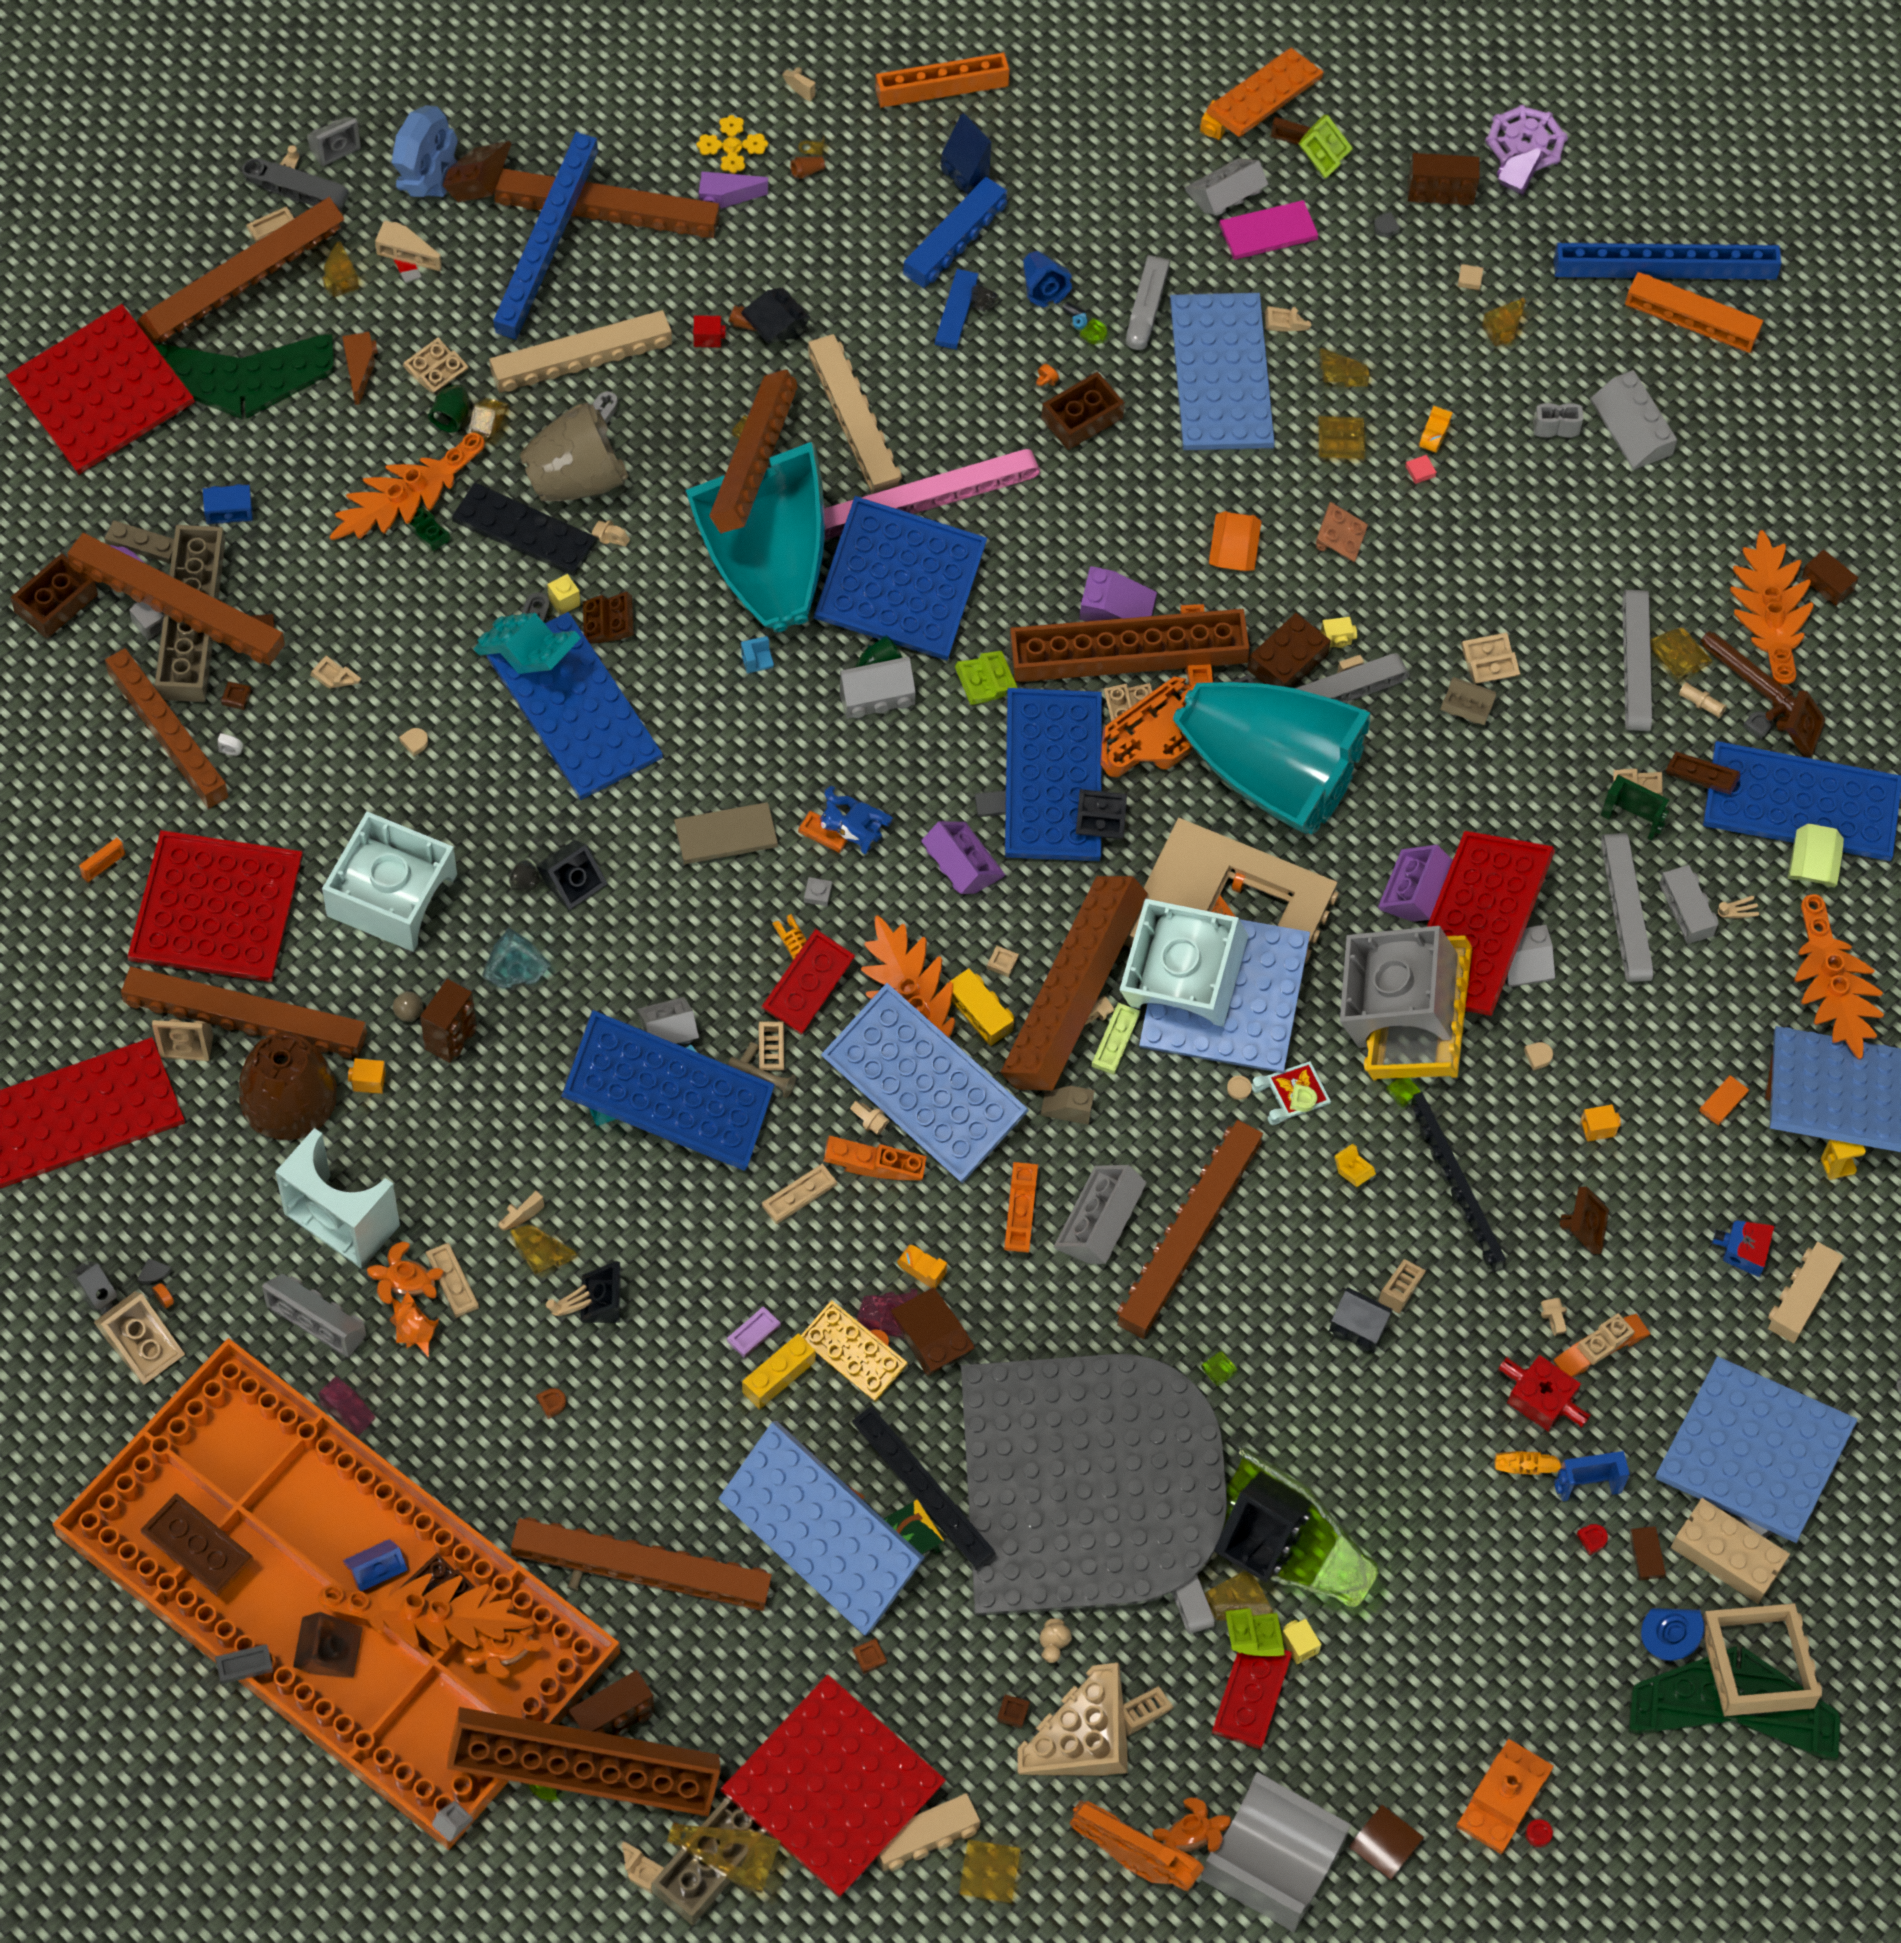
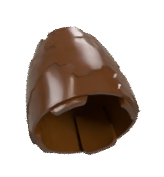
M276 1033L259 1041L247 1056L239 1078V1104L243 1117L247 1119L250 1127L257 1133L278 1140H294L308 1136L314 1128L318 1130L330 1118L336 1105L337 1085L328 1062L317 1048L297 1035ZM288 1058L286 1063L277 1064L276 1059Z

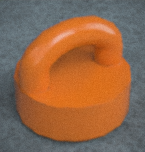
M1043 364L1037 370L1040 377L1036 380V385L1043 386L1049 383L1053 386L1058 382L1059 375L1050 365Z

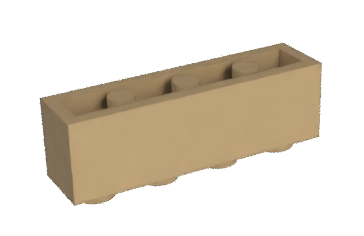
M1819 1242L1815 1244L1813 1249L1808 1247L1801 1259L1805 1262L1802 1269L1797 1267L1790 1280L1794 1281L1791 1288L1786 1286L1779 1297L1782 1300L1780 1307L1774 1306L1768 1316V1319L1772 1320L1768 1329L1795 1343L1844 1256Z
M967 1793L914 1816L876 1857L882 1871L884 1872L888 1869L890 1871L898 1870L908 1860L913 1858L914 1860H920L935 1848L942 1850L952 1845L953 1840L960 1837L967 1839L975 1835L979 1829L980 1820Z

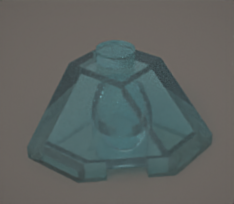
M508 928L494 945L482 976L502 989L525 982L526 985L533 984L541 978L551 963L528 939Z

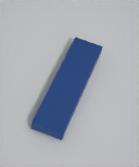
M961 269L956 270L935 338V345L957 350L978 281V273Z

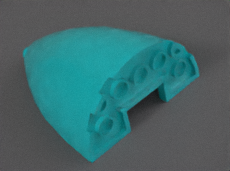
M812 442L769 458L772 467L766 469L745 527L720 533L709 516L725 475L686 490L698 529L710 557L723 579L744 606L765 627L773 628L774 632H783L787 630L788 626L808 622V614L819 579L824 551L825 512L816 447Z
M1196 683L1193 690H1189L1185 696V707L1178 708L1173 716V721L1195 751L1231 788L1274 818L1306 835L1308 833L1312 835L1317 832L1320 822L1324 824L1327 822L1343 798L1353 778L1354 762L1358 763L1365 747L1362 743L1364 736L1369 732L1370 712L1299 689L1262 683Z

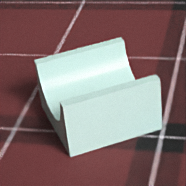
M366 811L322 888L327 916L414 952L418 945L421 922L434 892L443 880L446 879L453 882L457 876L454 847Z
M1145 899L1120 992L1132 1008L1140 1009L1141 1004L1145 1003L1174 1006L1196 1013L1210 1020L1214 1025L1224 1027L1249 935L1238 917Z
M315 1128L275 1171L284 1214L361 1269L400 1226L394 1186L388 1179L384 1178L378 1185L361 1192H343L326 1184L330 1178L323 1135Z

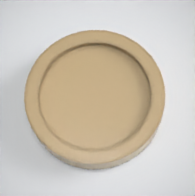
M1244 1076L1232 1077L1227 1085L1228 1094L1237 1100L1247 1098L1252 1090L1251 1082Z

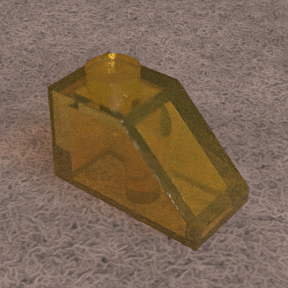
M341 241L335 244L324 265L325 276L322 277L325 289H330L333 297L359 289L357 274Z
M1524 298L1485 313L1482 328L1495 347L1500 344L1510 343L1515 339L1526 303Z
M486 398L476 403L473 408L469 431L481 435L484 439L497 434L509 404L491 398Z

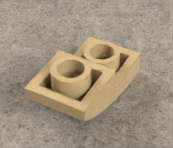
M1617 1313L1602 1323L1597 1331L1580 1341L1577 1348L1592 1365H1595L1624 1343L1635 1331Z

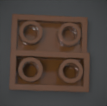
M626 591L608 599L600 595L583 602L584 636L590 644L610 642L633 636L632 595Z
M438 1553L429 1559L400 1587L402 1588L413 1580L431 1573L432 1578L422 1596L457 1576H462L463 1579L450 1602L475 1588L458 1569L454 1570Z
M1382 1804L1349 1845V1848L1392 1880L1424 1839V1836Z

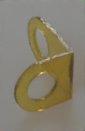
M823 136L822 142H800L798 145L799 151L804 154L822 155L825 136ZM808 144L810 149L803 150L802 145Z

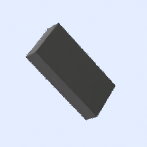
M1006 791L975 794L977 817L1005 815Z
M267 1644L215 1657L221 1685L273 1672Z

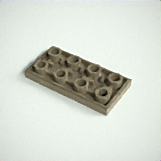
M768 802L674 819L684 864L778 847Z

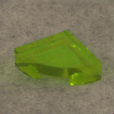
M528 1784L530 1790L537 1798L546 1802H557L556 1789Z

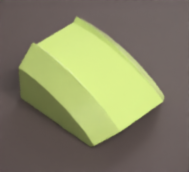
M1809 823L1797 829L1788 879H1799L1835 888L1839 878L1844 838L1839 831L1834 828Z

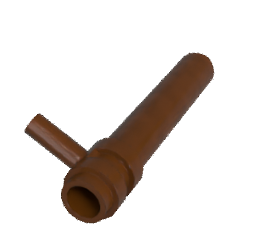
M1708 631L1702 637L1701 643L1707 651L1772 702L1774 708L1765 714L1768 720H1773L1782 713L1785 717H1789L1796 697L1793 696L1794 693L1787 687L1783 688L1715 632L1711 633Z

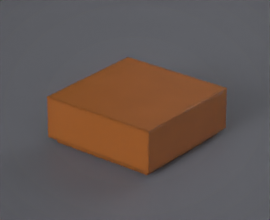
M876 1638L852 1649L863 1674L887 1664V1660Z

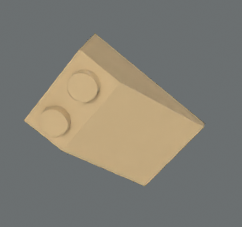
M177 1019L152 1021L160 1058L210 1061L213 1040L211 1024L203 1021H194L193 1023L182 1022Z
M133 1292L94 1321L108 1343L143 1385L185 1355L142 1293Z

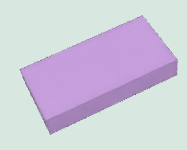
M763 1306L727 1338V1342L745 1358L780 1328L781 1323Z

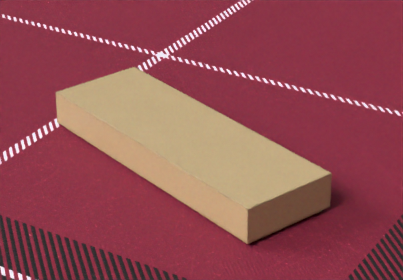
M822 1163L762 1202V1207L777 1225L835 1187L837 1181Z
M449 1242L427 1251L426 1257L432 1269L440 1268L443 1270V1275L438 1282L455 1318L479 1309L475 1296Z

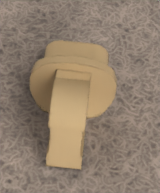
M610 520L606 523L598 521L592 530V535L599 538L600 542L604 544L611 542L626 547L630 541L625 530L614 526Z
M1105 995L1096 1000L1085 1025L1097 1017L1103 1021L1106 1019V1015L1114 1012L1113 1006Z
M855 1101L850 1108L864 1120V1129L866 1131L872 1130L876 1135L881 1134L889 1123V1119L883 1115L882 1109L872 1110L864 1103Z
M1560 1298L1542 1301L1543 1312H1541V1316L1544 1319L1549 1318L1553 1335L1564 1334L1567 1330L1563 1315L1567 1312V1308L1562 1307Z

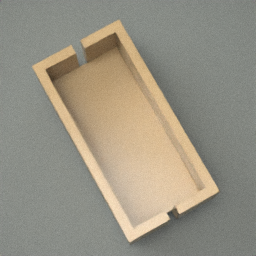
M1701 1498L1671 1546L1673 1550L1757 1604L1760 1603L1790 1555L1703 1498Z

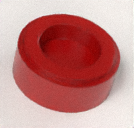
M1536 1819L1527 1826L1525 1836L1532 1846L1544 1847L1551 1841L1553 1829L1547 1821Z

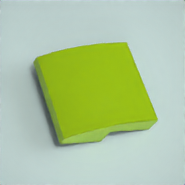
M1323 115L1298 144L1323 178H1327L1341 164L1340 161L1353 149L1328 115Z
M1002 651L981 653L978 659L958 661L955 665L956 672L970 705L1007 696L1008 688H1018Z
M1251 1608L1225 1611L1231 1649L1233 1651L1255 1656L1284 1655L1277 1613L1252 1616Z

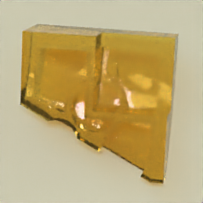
M533 1225L518 1227L510 1231L511 1240L522 1258H525L534 1275L553 1265L559 1267L577 1258L574 1250Z

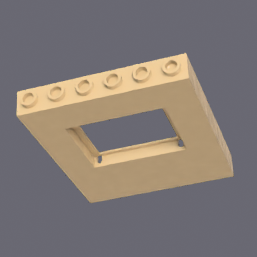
M1178 817L1144 886L1145 891L1148 893L1146 899L1212 912L1227 879L1231 878L1234 880L1236 873L1245 876L1243 884L1289 902L1278 926L1310 932L1305 963H1307L1312 952L1309 949L1311 943H1317L1321 933L1318 928L1320 924L1325 925L1329 917L1330 911H1327L1329 905L1334 906L1338 898L1339 892L1336 891L1337 882ZM1143 905L1123 944L1130 948L1133 944Z

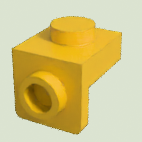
M1354 1144L1349 1145L1334 1157L1338 1173L1355 1187L1376 1175L1374 1167L1359 1156L1357 1146Z

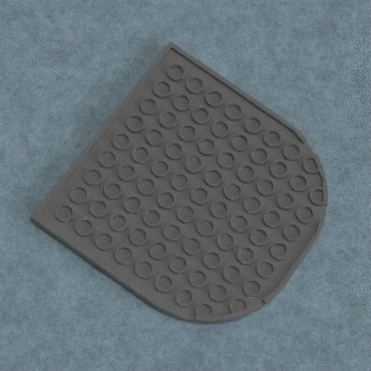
M1131 1354L961 1365L970 1522L996 1553L977 1570L972 1566L976 1616L1146 1603L1160 1599L1162 1596L1182 1588L1205 1567L1214 1553L1226 1519L1227 1501L1223 1446L1220 1428L1212 1407L1198 1387L1186 1376L1165 1363L1152 1358Z

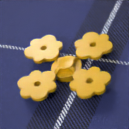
M729 115L728 118H722L719 121L720 131L729 136L723 143L717 140L716 135L709 136L706 134L701 135L700 141L696 143V147L700 149L702 155H715L717 150L723 147L727 156L721 158V170L729 171L731 174L745 169L744 157L738 156L742 146L747 149L749 154L756 153L759 155L763 154L768 146L764 135L760 133L756 135L749 134L743 142L735 138L737 133L743 132L742 126L744 121L742 118H735L734 115Z

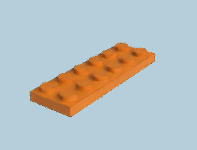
M1289 48L1209 105L1206 113L1240 138L1319 81L1324 71L1293 48Z

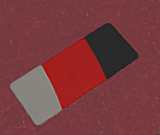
M393 259L405 282L421 277L415 264Z

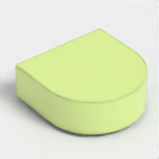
M1294 1084L1290 1109L1301 1112L1312 1110L1317 1101L1315 1091L1310 1087Z

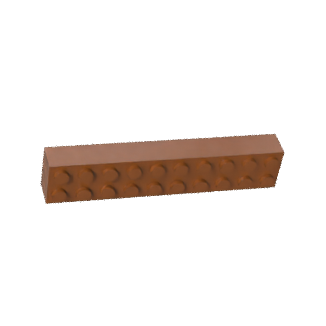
M329 196L151 308L136 322L152 344L157 341L159 344H162L176 333L174 330L177 329L178 332H181L190 326L194 321L193 318H196L197 321L213 309L212 306L215 309L219 308L231 298V294L233 297L238 296L250 286L249 283L253 286L264 279L263 277L268 275V271L272 274L279 270L286 263V260L289 263L295 260L305 251L304 248L309 251L323 240L322 237L326 240L334 235L341 228L339 224L345 219Z
M1244 609L1010 628L1015 682L1187 668L1188 665L1211 664V666L1244 664L1248 663L1249 658Z
M1096 876L1000 1072L1015 1089L1053 1091L1148 895L1134 876Z
M459 1707L448 1751L447 1769L709 1816L720 1774V1755Z

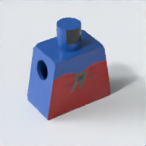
M1734 1221L1730 1233L1715 1230L1712 1244L1726 1247L1723 1256L1724 1262L1760 1277L1765 1266L1774 1226Z

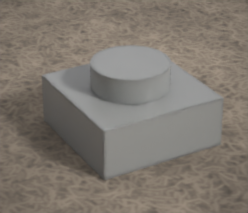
M808 877L804 903L828 906L832 881Z

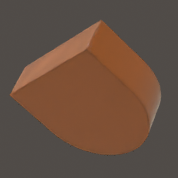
M550 1388L536 1395V1399L547 1419L558 1415L566 1407V1397L557 1388Z

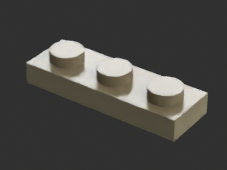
M113 520L104 538L105 544L125 547L134 553L171 563L174 539Z

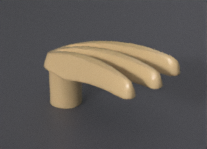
M291 145L287 149L288 155L280 164L296 169L299 153L296 147Z
M1754 896L1731 903L1721 902L1718 914L1722 918L1732 919L1756 917L1759 915V912H1740L1757 908L1758 904L1741 906L1752 901Z
M582 1285L579 1289L558 1302H555L553 1299L548 1300L546 1307L555 1316L576 1312L592 1303L591 1299L584 1301L590 1296V1292L583 1293L587 1287Z

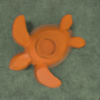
M399 1242L392 1246L388 1252L387 1257L390 1267L373 1265L367 1268V1273L371 1279L381 1280L377 1286V1294L384 1303L391 1304V1291L405 1296L407 1291L411 1296L424 1293L429 1298H435L434 1280H439L442 1277L443 1270L434 1268L428 1271L418 1262L412 1260L402 1261V1256L408 1251L410 1244L408 1242Z
M531 1622L529 1627L521 1628L520 1631L504 1629L505 1638L502 1641L475 1630L478 1644L482 1649L473 1650L468 1653L464 1663L472 1668L485 1663L486 1670L491 1675L498 1678H507L510 1676V1673L505 1666L520 1661L529 1651H541L543 1645L538 1640H533L530 1636L534 1631L533 1622Z
M1191 1797L1185 1799L1183 1803L1193 1814L1184 1816L1175 1822L1169 1830L1158 1828L1152 1832L1156 1840L1163 1841L1164 1845L1165 1843L1170 1844L1183 1852L1197 1851L1208 1844V1851L1211 1853L1219 1849L1223 1841L1221 1832L1226 1831L1230 1827L1231 1817L1217 1815L1207 1819L1208 1808L1206 1804L1200 1799Z

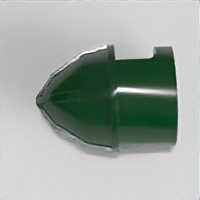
M463 385L446 387L435 398V402L428 413V419L441 431L447 433L457 432L469 414L468 393ZM442 412L450 416L452 420L449 425H443L435 419L434 413Z
M886 634L872 646L870 644L867 645L856 667L903 657L891 638Z

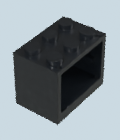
M1260 1470L1240 1492L1217 1541L1214 1552L1267 1583L1273 1575L1277 1577L1283 1566H1287L1292 1559L1294 1552L1291 1549L1293 1545L1297 1546L1303 1536V1532L1300 1530L1302 1526L1305 1527L1313 1515L1310 1509L1314 1502Z

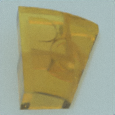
M1319 348L1323 382H1345V387L1368 386L1369 370L1366 364L1324 348Z
M1246 1570L1205 1592L1210 1610L1217 1621L1226 1620L1225 1611L1251 1608L1252 1616L1273 1613L1254 1575Z

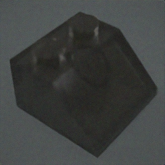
M322 1612L302 1617L293 1667L314 1675L354 1677L363 1627Z

